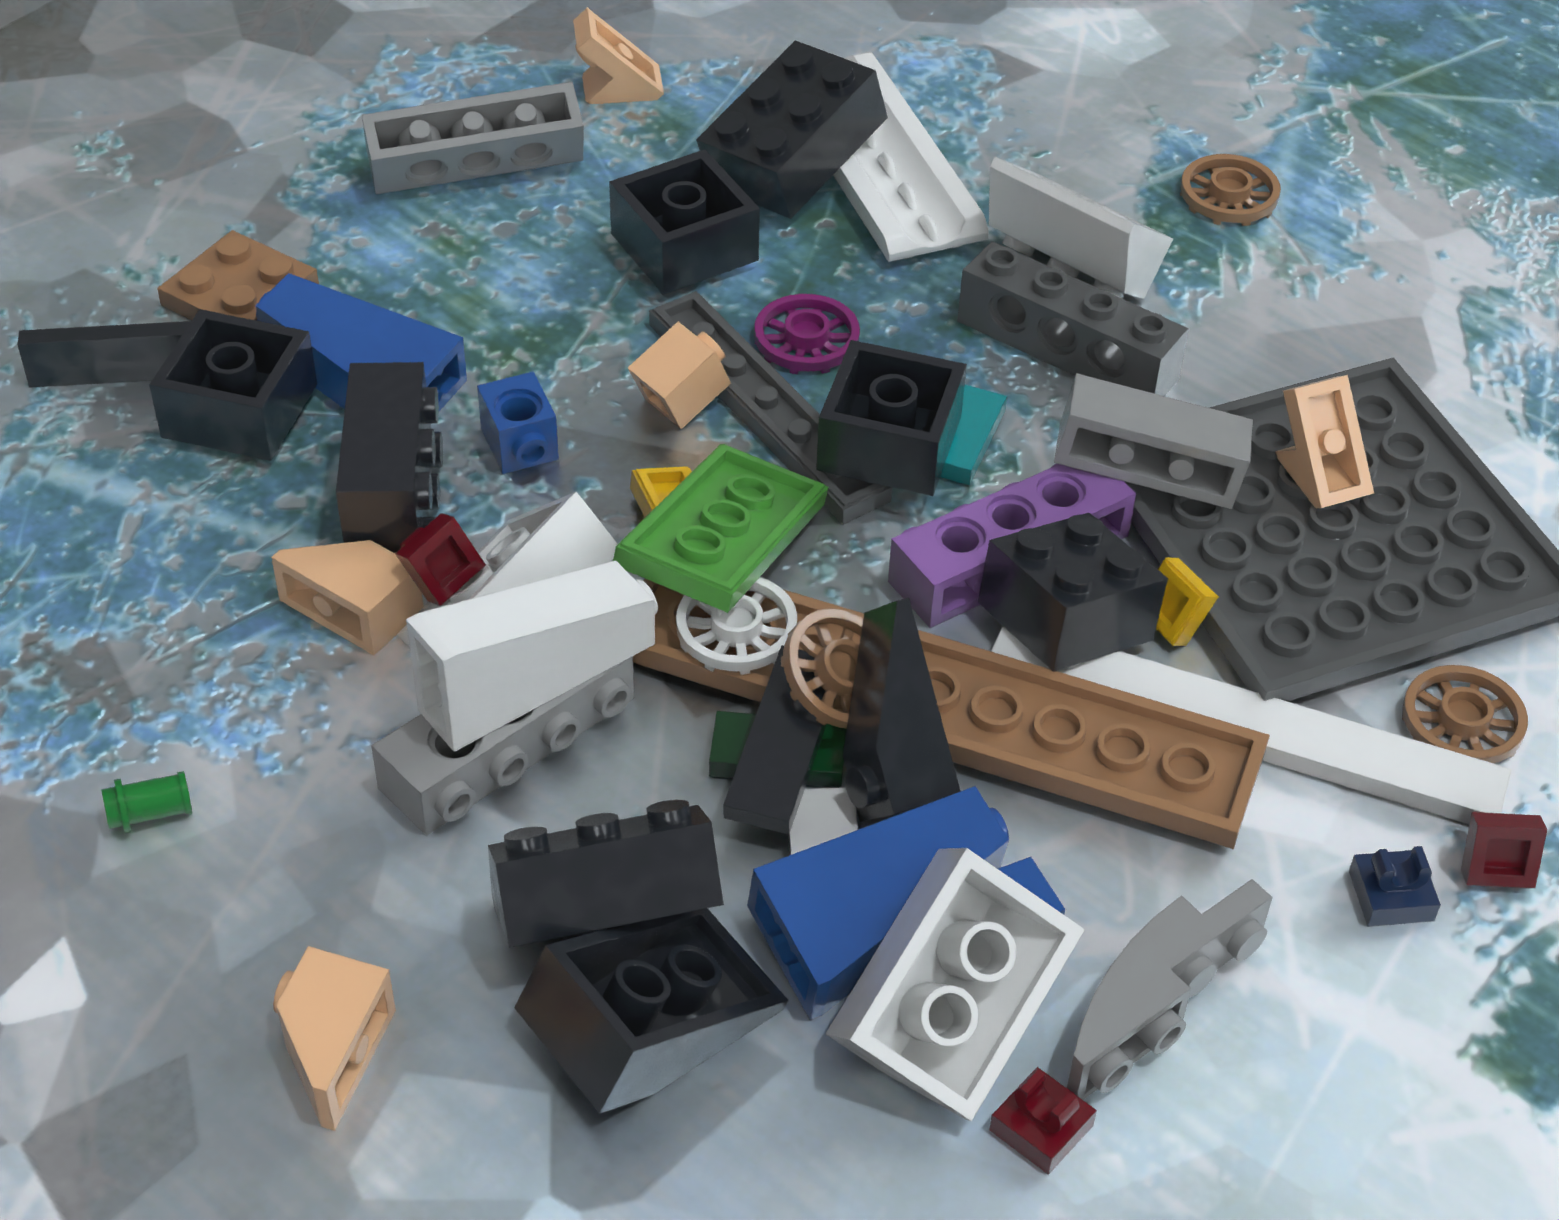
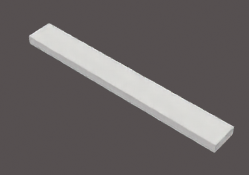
M1002 626L991 652L1048 668L1012 633ZM1121 651L1057 670L1061 673L1269 734L1270 737L1263 761L1466 824L1470 823L1472 812L1502 813L1512 769L1281 699L1272 698L1264 701L1257 692Z

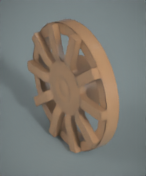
M1214 154L1201 157L1186 167L1182 175L1180 196L1189 205V210L1192 213L1198 212L1211 218L1216 225H1221L1222 222L1249 226L1251 221H1256L1263 217L1269 218L1272 215V211L1276 208L1279 201L1281 187L1276 175L1268 167L1256 160L1240 155ZM1208 169L1211 173V179L1209 180L1198 173ZM1249 173L1254 174L1258 178L1253 179ZM1190 181L1204 188H1192ZM1266 184L1270 192L1253 191V189ZM1253 200H1259V201H1265V202L1262 203V204H1259V203H1257V202H1255V201H1253Z
M840 609L815 611L796 624L787 634L788 637L784 645L783 656L781 657V667H784L787 681L792 689L790 695L794 701L799 700L811 714L817 717L816 721L823 725L828 723L836 727L847 728L859 645L852 641L854 633L861 637L863 618ZM826 623L844 626L840 639L832 641ZM815 626L823 649L818 647L804 634L809 627ZM799 646L815 659L806 660L798 658ZM801 671L814 672L815 678L806 682ZM819 687L826 690L822 701L812 692ZM836 696H840L843 712L832 708Z
M1444 665L1421 673L1411 682L1403 701L1402 720L1405 722L1414 740L1493 764L1501 762L1508 757H1513L1516 754L1528 728L1527 710L1516 691L1499 677L1470 666ZM1449 681H1460L1471 684L1470 687L1452 688ZM1437 683L1443 694L1442 700L1437 699L1424 691V689ZM1482 687L1491 691L1498 698L1491 701L1484 693L1479 691V688ZM1417 699L1438 711H1418L1415 708V700ZM1507 707L1514 720L1495 719L1493 715L1495 712ZM1438 722L1439 725L1427 730L1422 723ZM1490 729L1514 732V734L1508 741H1505ZM1445 734L1451 736L1449 744L1439 738ZM1482 737L1494 748L1484 750L1479 739ZM1461 740L1468 741L1470 750L1459 748Z

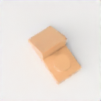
M588 7L573 20L576 51L581 59L590 66L582 76L585 101L587 103L604 104L654 101L664 95L658 63Z
M1348 375L1337 376L1284 390L1283 394L1295 446L1275 452L1277 459L1315 508H1324L1374 494Z

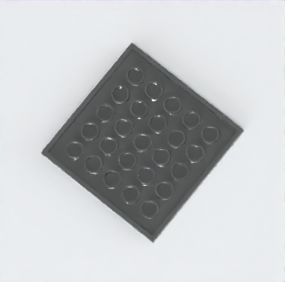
M1394 357L1209 407L1253 419L1251 462L1232 509L1124 481L1136 493L1131 523L1160 565L1165 557L1179 558L1219 596L1203 620L1202 625L1247 689L1259 693L1264 701L1272 698L1291 701L1559 617V550ZM1348 375L1374 494L1324 508H1315L1277 459L1275 452L1295 446L1283 391L1337 376Z

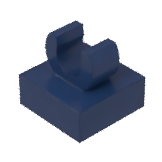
M1414 846L1412 850L1388 852L1387 849H1379L1375 853L1356 854L1353 856L1349 874L1367 927L1435 921L1441 904L1431 880L1432 871L1422 846Z

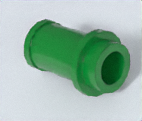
M184 771L177 772L176 775L122 785L121 778L115 779V787L101 789L109 829L123 827L124 833L131 832L130 825L184 813L186 815L192 814Z

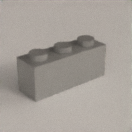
M1076 373L1060 421L1054 463L1232 509L1251 462L1253 419Z

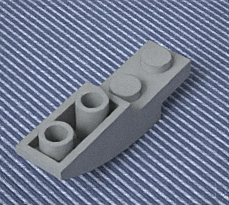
M1251 879L1202 914L1181 895L1153 917L1126 945L1112 963L1095 991L1081 1024L1067 1089L1082 1100L1097 1089L1101 1093H1107L1118 1086L1131 1071L1133 1063L1148 1052L1152 1051L1154 1054H1161L1168 1050L1180 1038L1186 1028V1022L1183 1018L1189 997L1195 996L1202 991L1212 980L1218 968L1232 958H1235L1237 961L1245 960L1263 943L1267 935V929L1264 928L1273 897Z

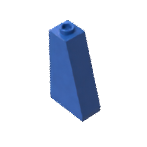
M290 273L271 291L265 293L255 305L257 321L309 331L317 386L315 388L343 409H345L350 363L424 362L426 387H437L439 411L467 381L463 337Z
M976 786L754 868L747 907L809 1020L824 1015L851 993L938 849L968 848L998 869L1001 867L1009 843L1008 829L999 811L995 808H989Z

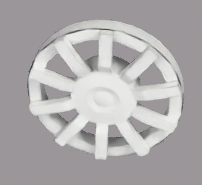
M760 577L748 590L755 592L752 597L744 595L728 613L684 595L679 603L676 615L680 647L685 653L688 652L693 658L705 664V668L712 672L716 668L726 671H740V675L750 674V670L762 668L771 663L775 664L781 645H785L788 637L787 634L797 624L795 605L790 596L781 587ZM767 597L773 600L778 607L763 612L760 604ZM698 605L711 615V618L689 616V614ZM785 617L787 623L786 629L764 625V623H769ZM688 627L711 630L705 634L693 637ZM760 636L779 640L769 646ZM715 640L719 642L714 651L704 647ZM751 644L758 652L747 655L746 646ZM729 646L736 647L737 655L726 654Z

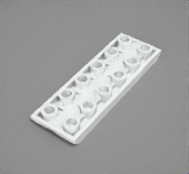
M866 52L845 57L844 59L876 70L888 118L833 176L888 262L988 240L989 231L984 213L874 54Z

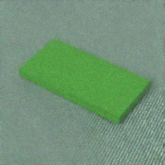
M720 444L616 546L613 561H617L630 573L728 613L824 506L829 487L725 444Z

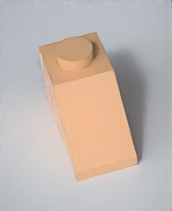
M371 540L282 549L271 557L278 596L281 602L372 655L378 653L407 625V618L417 614L424 607L422 592L395 555L396 553Z
M308 946L295 971H287L279 981L274 996L273 1008L279 1016L285 1046L321 1127L335 1131L396 1008L389 969Z

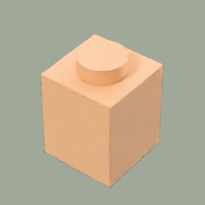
M679 321L628 367L644 399L680 429L685 427L731 384L721 363L725 358V354L720 346L707 333L702 331L696 336Z

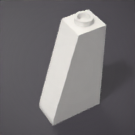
M612 561L417 613L407 618L406 623L418 711L455 752L655 644V614L658 612L656 598L650 587L643 580H635L617 561Z

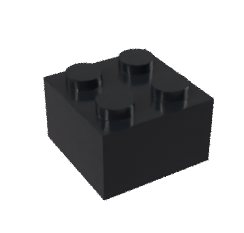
M705 149L609 181L611 234L663 295L759 261L760 208Z
M199 309L149 384L161 438L271 461L317 386L309 331Z
M851 340L819 416L816 471L933 496L961 419L967 364Z
M1086 513L1035 528H1026L1013 534L989 540L978 603L1054 672L1153 641L1168 578L1145 560L1139 552L1133 550L1109 530L1102 521L1095 518L1092 514Z

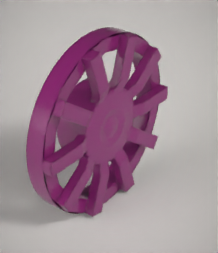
M794 294L774 300L760 311L754 327L755 344L764 355V359L769 364L773 362L781 367L790 369L791 374L797 375L799 371H820L822 374L830 372V368L841 364L850 341H859L860 335L858 319L847 306L835 299L817 294ZM797 308H813V309H800V310H795V309H797ZM784 311L787 314L785 323L773 318ZM822 311L832 313L837 317L829 321ZM846 324L850 333H832L831 331ZM768 326L781 332V334H764V328ZM784 342H785V344L782 345V346H780L779 348H775V347L772 345V344H780V343H784ZM830 342L846 344L840 348L831 344ZM823 349L828 354L823 356L821 350ZM792 350L796 351L795 356L788 353ZM805 353H811L812 357H805Z

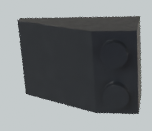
M706 908L611 927L546 945L514 1008L600 1114L659 1092L783 1011L789 1000L711 911Z

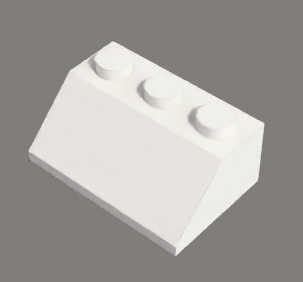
M994 157L990 166L989 226L1006 234L1002 242L1004 245L1032 257L1034 250L1037 249L1051 256L1047 266L1061 270L1074 278H1077L1081 271L1095 278L1093 286L1108 291L1123 299L1125 293L1142 299L1145 298L1173 238L1038 173L998 157Z
M573 492L508 520L478 551L486 565L443 605L438 606L428 602L418 613L611 562L618 543L577 492ZM406 625L397 635L405 644L409 645Z
M968 848L938 849L830 1025L826 1035L889 1077L962 1118L972 1121L1085 929Z

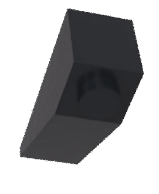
M909 598L897 600L864 612L843 750V760L847 771L845 777L846 790L851 802L856 806L860 822L909 811L961 792Z

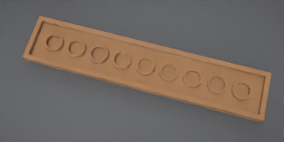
M644 578L643 581L652 590L658 605V612L655 614V644L634 655L633 663L761 702L774 664L771 663L762 668L750 670V674L740 675V671H726L715 668L712 672L706 669L705 664L693 658L688 652L685 653L680 647L676 615L679 603L684 595ZM784 590L795 605L797 624L810 613L822 609H840L851 612L861 618L864 617V613ZM747 591L744 595L752 597L755 592ZM767 597L760 604L763 612L778 607L773 600ZM698 605L689 614V616L711 618V615ZM785 617L769 623H764V625L786 629L787 623ZM826 623L832 641L840 639L844 626ZM815 626L809 627L804 634L818 647L823 649ZM688 627L693 637L705 634L711 630ZM918 630L954 763L1234 849L1270 737L1269 734L1065 673L1053 672L1045 667ZM854 633L852 641L859 645L860 636ZM760 636L769 646L779 640ZM715 640L704 647L714 651L719 642ZM751 644L746 646L747 655L758 652ZM729 646L726 654L737 655L736 647ZM836 696L833 709L843 712L840 696Z

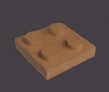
M231 230L159 286L157 290L161 306L190 320H193L199 309L257 321L255 305L265 293L271 291L288 273L319 284L316 268Z

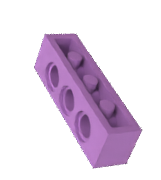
M1056 463L1043 472L1020 482L1010 483L1000 491L973 503L961 505L946 515L921 526L911 527L900 535L891 538L888 582L903 599H910L912 609L929 628H932L980 605L978 597L989 540L1013 534L1026 528H1035L1090 513L1102 521L1109 530L1122 540L1129 535L1136 493L1122 480Z

